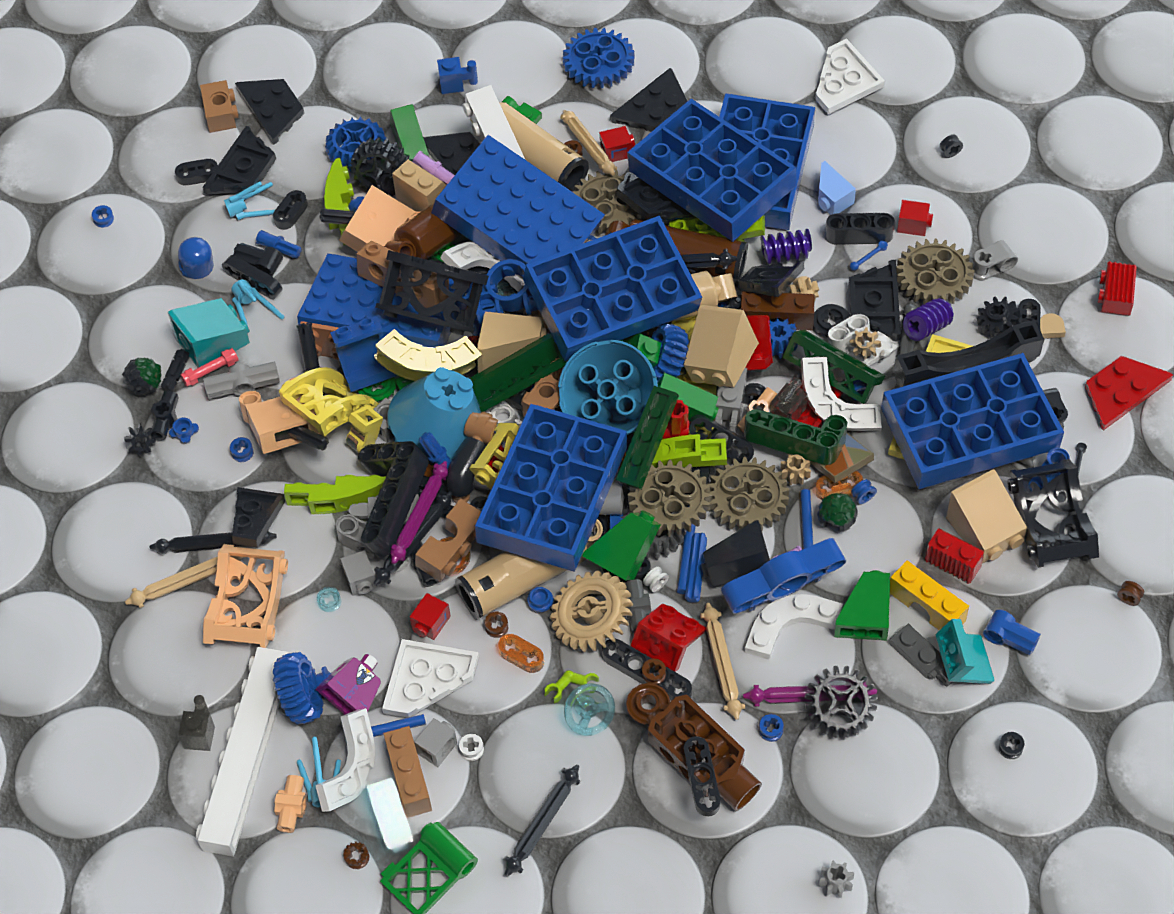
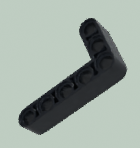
M413 441L370 444L365 446L358 454V461L372 475L386 477L361 535V541L378 558L389 555L392 545L396 544L429 464L428 457Z

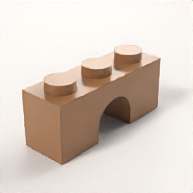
M460 498L446 516L445 529L453 533L455 537L450 541L442 542L430 536L415 554V566L440 582L446 575L450 576L454 572L461 556L465 557L472 547L471 543L476 538L475 525L481 511Z
M410 726L383 733L406 818L432 811Z

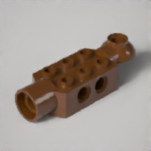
M645 683L632 689L626 702L628 713L637 722L649 726L648 742L689 782L684 757V745L689 738L698 736L705 739L709 745L720 797L735 811H739L753 799L760 790L762 783L743 765L745 749L688 695L675 697L670 702L669 695L665 689L657 684ZM652 703L655 707L648 710L644 709L642 705ZM694 745L690 752L695 753L696 763L701 762L700 751L703 749H698V746ZM698 770L694 774V778L696 781L704 783L709 780L710 775L705 770ZM708 789L703 790L704 796L708 797Z

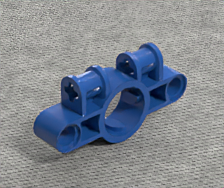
M507 259L496 263L488 271L487 285H483L476 312L480 325L483 323L485 312L504 313V311L513 312L525 308L527 315H530L532 311L539 310L524 280L526 266L524 263L514 259ZM523 276L525 285L517 294H511L510 296L496 294L498 293L497 285L504 277ZM473 282L466 291L467 295L463 297L466 300H469ZM460 301L455 303L461 310H466V304Z
M829 538L801 551L783 553L771 559L759 569L728 582L721 588V592L734 614L747 609L754 611L758 605L767 601L772 603L777 599L784 598L801 590L803 586L814 581L817 583L821 581L822 576L842 567L846 563V559L835 539Z

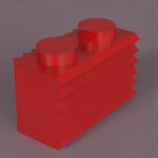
M1109 261L1106 270H1101L1099 284H1103V289H1099L1097 303L1102 304L1101 312L1131 315L1134 304L1137 269L1135 264L1127 265L1126 263H1112Z
M938 528L928 543L925 560L930 562L931 565L934 564L935 567L939 566V569H944V572L948 571L949 574H953V577L962 578V581H967V584H969L982 566L985 551Z

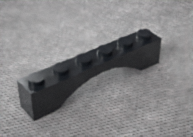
M1033 320L1013 325L990 340L966 349L942 353L916 350L897 355L893 374L899 387H903L1024 353L1028 360L1040 356L1045 339L1036 321Z

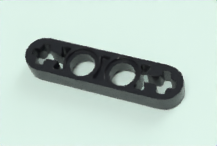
M615 638V642H612L610 639L606 640V648L602 646L603 660L639 683L645 684L646 682L642 678V667L638 670H633L628 664L632 660H640L644 664L652 658ZM615 648L618 649V654L613 653L612 655H609V650L613 651L615 650ZM651 667L649 672L656 673L658 670ZM666 667V677L659 686L665 689L670 701L682 695H688L691 698V682ZM676 688H685V693L680 692L679 694H676Z

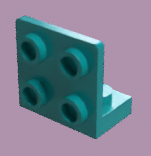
M951 619L935 634L948 681L991 684L995 681L982 636L966 634L961 619Z

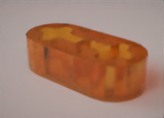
M855 471L836 483L827 476H823L817 480L816 496L820 500L834 493L853 496L851 491L854 486L847 483V480H851L856 485L863 480L862 475ZM823 486H827L831 491L827 492L826 489H823Z
M506 634L500 638L498 647L503 659L529 673H536L543 668L544 654L540 648L514 634ZM515 644V649L510 648L508 651L506 650L505 645L511 646ZM537 656V662L531 661V663H528L527 657L533 658Z

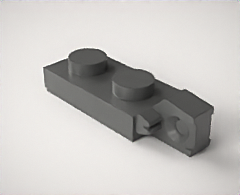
M909 623L890 638L889 644L926 679L930 677L933 680L936 677L946 687L952 683L948 681L941 653Z

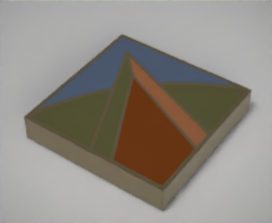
M846 433L845 444L833 464L823 465L810 461V463L836 483L874 460V453L850 434Z

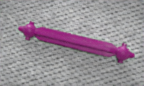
M446 461L440 465H434L433 476L429 478L397 539V545H392V564L399 560H405L406 549L411 545L442 485V480H446L448 475Z
M846 684L830 686L835 687L838 691H846L852 685ZM753 685L754 688L750 692L744 693L743 698L753 702L754 706H760L763 700L769 703L812 702V700L805 699L804 696L806 693L814 694V691L810 690L808 686L769 687L763 691L759 688V685ZM823 689L820 692L819 701H830ZM877 689L869 691L868 695L877 694ZM858 691L852 699L858 697L862 703V697ZM850 693L845 697L839 698V696H836L835 698L837 701H846Z

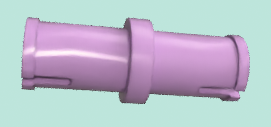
M419 151L412 161L446 185L455 176L442 167V163L439 161L435 162L422 151Z

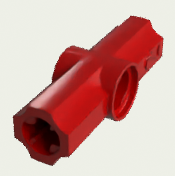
M677 400L663 439L689 434V409L682 400Z

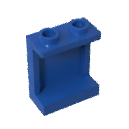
M377 316L364 318L358 323L342 326L330 332L344 377L351 392L397 376L374 358L378 350L375 345L384 338L383 329Z

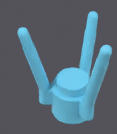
M257 182L242 192L224 200L230 217L236 216L240 220L245 217L272 215L275 210L243 212V210L247 209L244 200L272 187L273 183L269 182L262 185L261 182Z
M239 280L233 284L231 291L235 297L232 301L236 305L240 319L244 320L247 326L248 323L241 304L255 302L256 298L280 319L285 318L255 288H252L248 281Z
M313 737V756L317 780L313 782V787L300 759L297 760V765L301 777L304 778L308 802H312V805L315 807H321L315 785L326 780L322 778L317 737ZM339 759L336 760L333 777L340 773L341 760Z

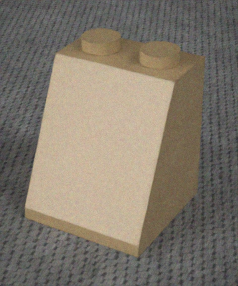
M409 159L392 173L396 200L416 212H421L432 205L447 186L444 182Z
M701 305L699 307L686 355L687 359L684 363L693 382L713 384L720 387H735L759 344L744 310Z
M485 312L477 350L482 354L477 359L478 373L548 334V328L543 326V318Z
M994 469L951 491L946 519L963 541L985 551L983 563L989 559H997L1004 551L1010 548L1015 549L1024 542L1027 526Z

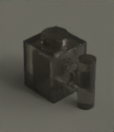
M795 377L790 383H786L770 403V413L795 421L798 420L807 408L808 394L800 388L802 384L800 379Z
M197 695L194 697V712L183 711L178 736L184 749L210 751L215 725L204 697Z

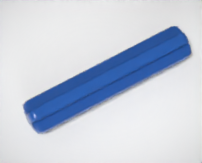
M702 532L694 533L692 536L685 598L689 603L699 602L703 578L701 564L705 562L703 552L706 551L707 537Z

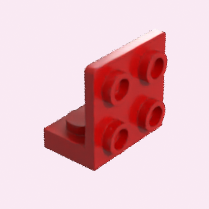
M747 315L746 317L759 344L745 368L747 370L766 369L773 363L769 316Z
M661 604L638 623L631 647L652 659L661 660L666 667L676 672L680 668L686 648L705 632L706 627L699 624L697 620L678 612L674 607Z

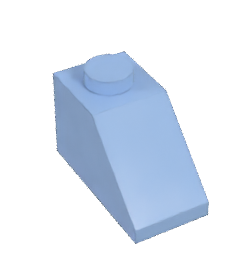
M824 161L821 163L818 204L823 211H827L830 215L841 213L854 204L856 188Z

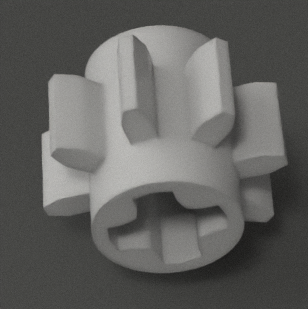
M832 860L829 868L822 867L821 874L824 877L820 879L819 885L826 886L828 896L832 893L838 894L842 898V893L845 889L852 891L853 884L850 881L854 879V872H848L846 862L841 865L836 864Z

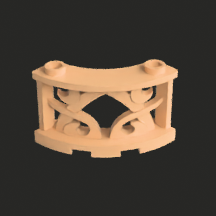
M227 544L222 546L218 551L215 587H219L218 595L211 599L209 609L204 617L203 643L214 644L216 640L255 643L260 644L262 648H266L269 641L274 640V624L280 601L283 574H287L288 559H284L285 551L240 548ZM234 556L249 557L248 566L235 559ZM257 558L273 560V569L270 574L264 573L265 563L257 568L256 573L253 571ZM234 579H238L241 583L235 587L231 585V582ZM249 582H251L260 593L263 602L255 610L242 616L239 607L229 601L228 598L243 593L248 587ZM268 585H271V591H270V592H269V590H268L267 587H266V586H268ZM228 611H234L236 614V618L233 619L232 614L229 616H225V613ZM259 625L261 628L257 629L253 628V626Z

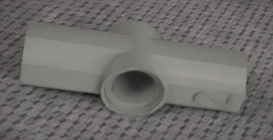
M275 361L249 367L246 364H237L231 367L227 373L203 379L208 399L233 393L240 396L244 392L254 391L255 388L280 382Z

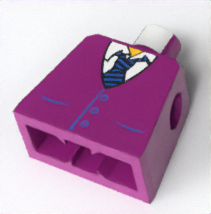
M365 654L360 661L355 657L348 659L340 664L316 690L344 715L365 708L368 712L381 684L380 678L372 672L378 662L369 654Z

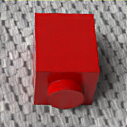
M626 126L599 132L600 147L608 156L609 161L615 162L628 159L627 152L635 146L633 134L628 133Z
M902 200L897 233L925 236L926 228H931L933 214L929 213L930 203Z
M426 593L410 615L413 631L420 637H428L435 640L451 617L449 604Z

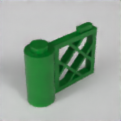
M440 822L428 823L420 832V841L396 865L392 862L381 873L383 878L380 882L412 914H426L459 879L466 877L478 862V858ZM421 851L427 856V868H412L413 859ZM443 872L449 877L442 886L431 887V873ZM427 873V887L412 888V874ZM399 874H408L407 888H395L390 882ZM426 892V902L417 910L411 904L412 893ZM402 893H407V899L402 895Z

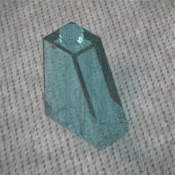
M393 777L366 786L365 789L386 850L392 849L393 853L409 849L408 843L412 842L413 838Z

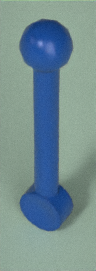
M880 241L877 248L857 262H851L850 269L856 271L859 265L879 251H885L888 246L887 242Z

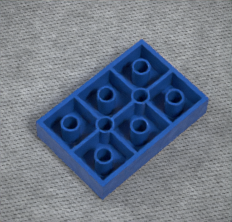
M725 93L719 117L796 167V187L764 214L765 227L790 230L814 128L815 107Z
M693 99L687 101L627 152L628 166L631 173L732 242L796 187V167Z
M489 134L438 195L431 211L433 215L500 261L514 259L525 265L586 243L598 230L605 216L601 211Z
M660 216L526 264L524 272L525 283L564 361L569 360L579 349L592 342L622 340L696 312L703 298Z
M327 253L297 315L298 324L304 321L338 328L358 323L364 318L377 316L382 326L384 337L395 329L407 340L428 348L445 346L451 334L449 332L450 327L400 314L397 315V318L383 315L382 309L375 308L376 303L380 302L383 287L358 275L357 258ZM449 278V291H450V287L454 284V281H453L452 279H450V278ZM395 293L392 304L400 305L402 298L400 296L395 297ZM411 304L404 309L418 313ZM443 311L438 314L430 316L445 320L443 317ZM453 311L451 317L456 320L459 312Z
M1024 353L883 393L881 410L918 489L1047 453L1051 449L1060 448L1064 431Z
M530 404L476 522L477 543L575 572L626 452L627 431Z

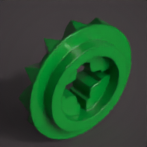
M392 377L358 389V393L370 396L377 402L385 398L388 399L389 396H394V390L397 388L395 378ZM379 385H381L382 389H376L375 391H373V387H378Z

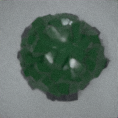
M145 357L130 360L122 373L125 383L129 385V389L136 395H148L155 392L160 385L162 376L161 365L156 364L153 359Z
M841 493L830 494L823 498L817 512L820 525L826 528L828 522L832 526H839L840 532L849 530L855 524L858 515L856 504L849 495Z

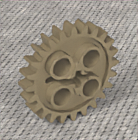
M617 170L613 176L601 175L597 171L596 177L588 174V181L581 178L580 185H575V191H572L605 214L598 228V235L603 230L607 231L609 224L613 221H622L629 226L632 220L642 219L640 214L616 196L617 187L624 180L626 173L620 177Z
M935 238L934 242L930 244L925 239L924 245L916 241L915 248L908 246L907 252L902 251L901 258H898L896 266L897 283H901L900 290H906L907 297L914 295V302L923 299V304H926L928 301L940 298L954 304L955 297L961 300L963 293L968 294L969 287H972L975 270H972L973 262H969V255L963 256V248L955 250V243L950 247L947 246V240H944L942 244H938V240Z
M743 457L742 463H739L734 458L732 466L727 463V465H724V470L717 468L716 476L711 475L710 484H708L710 485L711 494L710 510H714L713 517L721 516L720 524L730 522L729 529H733L737 525L740 530L753 521L759 520L761 530L763 531V524L772 527L773 519L780 521V513L785 514L786 506L789 503V488H786L787 480L782 479V472L775 473V465L767 468L766 460L762 461L761 464H757L756 457L753 458L751 463L747 461L746 457Z
M671 460L668 461L667 466L658 461L657 468L651 465L642 490L629 486V510L633 511V513H640L643 510L655 516L654 521L661 524L657 532L659 536L663 530H667L668 537L671 536L673 530H676L679 536L683 528L691 532V524L699 527L700 519L705 520L706 511H710V485H706V477H700L699 469L692 472L691 464L683 468L682 461H679L676 466H673Z

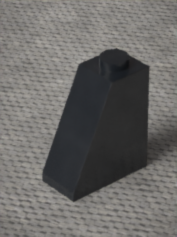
M759 520L753 521L704 551L705 563H702L701 567L705 579L710 577L712 586L716 587L753 572L770 561Z

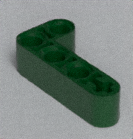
M753 409L748 411L745 416L744 437L752 443L787 454L800 455L804 459L819 464L831 465L837 460L845 444L848 422L841 415H831L826 418L822 427L818 428L763 410Z

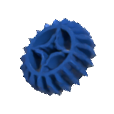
M351 117L350 121L343 119L342 124L335 123L334 129H329V135L326 136L325 148L330 162L340 158L342 167L347 166L351 172L352 165L350 163L355 149L363 141L366 142L370 138L375 141V139L380 137L384 142L386 140L384 131L377 122L372 123L370 118L364 121L362 117L358 120H354Z
M664 323L653 332L651 337L661 342L658 364L653 367L657 381L664 373L676 378L680 375V371L684 367V361L687 359L686 353L688 352L687 346L689 344L688 334L685 333V330L674 324Z
M301 652L288 653L277 658L276 662H274L273 681L278 694L277 699L280 700L281 707L285 710V715L289 716V719L296 724L309 723L319 718L323 712V695L316 690V673L311 661Z

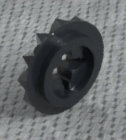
M826 304L814 312L813 327L816 328L817 334L823 333L826 338L828 337L829 330L834 327L828 322L829 316L835 322V326L851 317L849 312L842 306Z

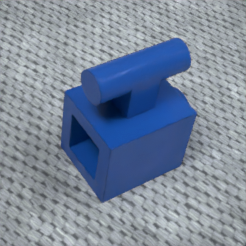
M459 57L437 60L442 94L463 92V80H469L471 85L478 83L477 67L474 60L468 61L467 67L461 68Z

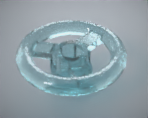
M594 683L584 684L573 690L564 706V717L567 725L574 732L585 736L595 735L605 730L611 723L615 713V702L612 694L605 687ZM597 692L605 698L606 702L597 703L591 696L583 695V693ZM573 704L576 713H578L581 716L579 725L574 721L572 716ZM591 705L590 710L585 712L586 707ZM607 711L604 719L598 725L587 728L590 719L597 712Z

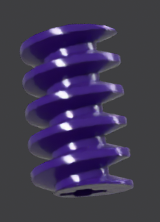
M805 229L804 235L801 230H796L795 235L791 231H787L785 237L782 233H777L776 240L773 234H768L767 240H765L763 235L760 237L763 257L768 265L771 264L772 257H775L777 263H780L781 256H784L786 261L789 262L791 254L794 255L796 260H799L800 253H803L805 259H808L809 252L812 250L809 229Z
M940 298L933 299L906 314L903 321L904 331L910 339L921 341L950 325L954 317L953 309L947 301Z

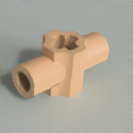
M767 387L756 401L753 400L747 406L746 411L753 410V406L755 408L761 406L763 411L769 412L770 407L778 399L779 395ZM745 416L737 424V427L743 433L745 426Z
M288 775L285 789L278 790L276 794L274 812L276 815H279L277 830L281 832H294L297 817L303 818L305 814L307 795L305 792H302L304 778L301 776Z

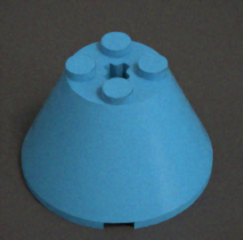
M619 340L592 342L574 353L562 370L558 384L560 407L563 413L627 431V435L637 429L653 386L658 387L656 374L650 361L636 347Z
M439 367L435 372L399 390L391 400L387 412L388 428L391 429L395 442L413 441L428 457L429 455L419 442V438L423 433L430 432L440 446L446 448V454L452 460L454 454L467 437L464 434V428L469 415L472 412L482 413L472 388V381L458 372ZM429 460V464L435 465L434 462Z

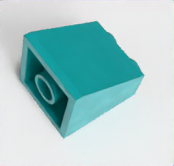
M222 298L168 311L176 341L190 354L191 360L198 368L220 357L221 352L226 349L233 348L234 351H237L250 343L247 334L250 330L244 320L239 321L231 304L227 306Z

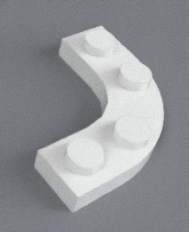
M466 242L444 251L440 257L447 265L465 270L475 266L491 269L492 266L500 262L499 259L474 242ZM523 276L504 277L518 292L523 289L525 285Z
M827 357L801 359L804 395L810 408L821 420L825 422L826 418L831 415H841L848 422L847 431H877L882 428L880 404H850L843 402L835 396L829 384Z
M807 594L789 595L777 599L767 605L755 619L745 646V653L770 660L778 636L790 624L804 622L835 630L836 619L843 609V604Z
M366 708L358 709L340 717L347 741L348 756L343 770L338 775L315 785L322 812L331 811L353 801L363 792L368 784L366 778L369 769L374 768L375 743Z

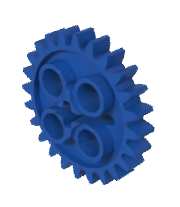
M594 28L593 33L586 29L585 35L577 33V39L571 37V43L565 44L566 49L563 50L565 72H569V78L575 77V83L582 80L584 87L588 83H591L592 88L596 84L603 88L605 83L612 87V81L621 83L620 77L627 78V72H632L635 59L633 45L628 44V38L622 39V33L615 36L613 29L609 33H606L605 28L601 32Z

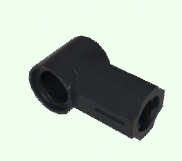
M240 243L235 246L233 253L234 256L272 277L283 260V255L280 251L273 247H266L263 250Z

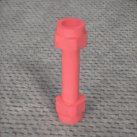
M233 348L226 349L215 360L195 370L189 368L180 376L186 387L193 386L198 383L199 378L224 365L230 367L239 359Z

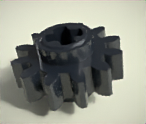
M995 296L991 304L988 301H984L985 309L978 308V325L981 326L983 333L990 331L991 337H994L996 333L1004 332L1012 325L1020 324V309L1016 307L1015 301H1011L1008 304L1007 297H1004L1002 301H998Z

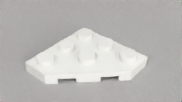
M845 39L828 47L820 83L816 92V101L827 114H830L883 88L885 81L848 39Z
M402 639L382 707L383 714L406 718L412 717L474 679L479 653Z

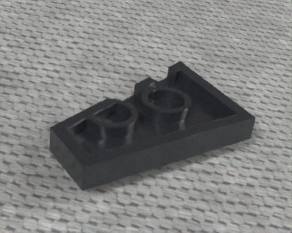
M237 487L236 514L232 533L233 544L258 548L285 503L284 494Z

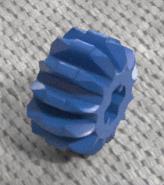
M777 317L775 322L770 321L772 357L778 355L780 360L794 331H796L795 324H789L788 319L781 322ZM796 344L793 351H796L798 344Z

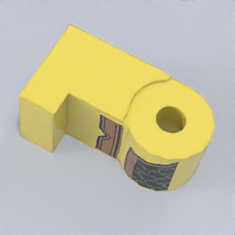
M369 405L350 413L349 422L352 423V426L346 437V443L357 453L365 446L375 444L383 417ZM368 416H371L373 420L368 422Z

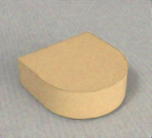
M1049 313L1040 318V331L1044 338L1065 337L1064 321L1060 316Z

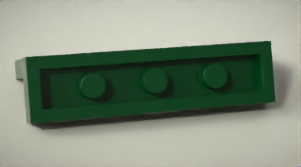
M805 329L794 331L783 355V358L800 368L801 359L792 355L796 344L803 347L805 358L827 357L829 384L863 404L867 403L874 386L882 384L886 376ZM836 368L842 369L846 381L838 382L835 380L832 370ZM861 380L867 384L863 395L855 391L853 381Z
M548 333L469 379L473 383L472 388L481 412L490 409L539 381L541 378L564 367L567 361H564L551 333Z
M653 386L616 478L617 481L626 487L632 486L642 490L679 395L676 392Z

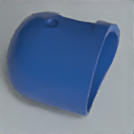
M191 237L184 240L179 246L178 263L179 270L183 276L201 279L212 272L214 267L212 249L207 241L202 238Z

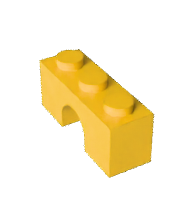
M906 561L890 577V594L908 608L913 602L920 604L930 616L929 623L938 630L944 627L951 619H961L962 624L966 622L969 605L909 561Z

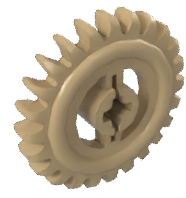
M599 570L595 571L592 576L588 571L585 573L584 578L577 575L575 582L569 580L567 588H560L562 595L555 596L554 599L558 603L551 606L554 613L550 615V619L553 621L552 629L556 631V637L562 639L564 645L568 646L570 644L574 650H577L579 646L583 652H586L587 644H589L590 648L596 651V642H599L606 648L605 638L615 642L613 632L623 635L619 625L629 626L628 621L623 616H632V612L626 608L633 606L632 601L628 599L631 597V593L626 590V584L620 582L617 576L612 577L609 572H605L602 575ZM589 594H600L604 596L606 600L599 602L595 597L587 596L585 598L583 597ZM582 617L589 626L577 624L574 619Z

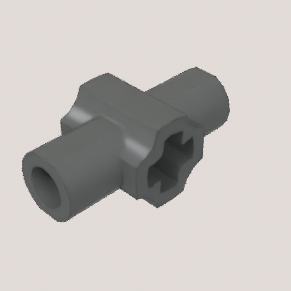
M638 579L626 582V590L631 593V597L628 599L632 601L633 606L626 607L632 612V616H625V619L631 621L632 633L634 634L638 623L651 613L649 593L644 594L643 582Z

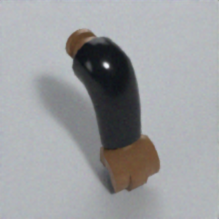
M472 412L467 419L464 428V434L467 437L454 454L446 477L447 490L453 493L452 500L455 503L460 498L466 502L470 499V493L474 489L475 475L469 468L472 464H475L495 435L494 431L498 420L493 418L492 414Z

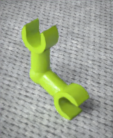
M567 670L556 683L546 686L545 696L551 691H557L558 694L554 697V703L559 702L562 698V691L570 683L581 685L587 692L594 693L596 692L595 687L588 685L587 682L591 680L599 682V676L595 673L581 675Z

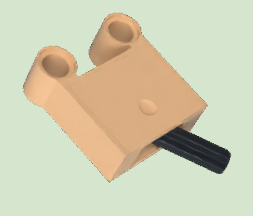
M372 185L357 211L321 209L320 220L323 223L347 225L339 241L358 252L370 241H374L382 246H385L389 241H394L396 229L420 212L412 210Z
M247 391L240 395L239 403L243 420L249 423L263 454L302 442L322 451L327 448L328 438L320 434L313 425L289 406L283 404L281 397L262 402L261 395L256 391ZM314 409L310 410L314 415H316Z

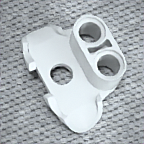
M862 314L849 317L832 327L828 332L829 344L868 366L883 357H888L899 347L888 336L878 331V338L876 340L881 341L882 347H876L877 356L872 355L866 360L858 357L860 353L855 356L853 353L855 347L850 344V340H855L856 338L855 331L861 332L867 327L868 331L871 334L873 333L870 331L869 318ZM836 368L832 370L835 380L838 382L846 379L842 369Z

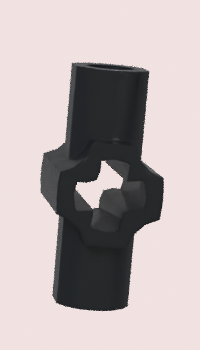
M164 391L161 400L152 405L151 412L154 423L151 437H155L157 440H164L168 431L173 428V423L178 419L175 412L179 399L177 393Z

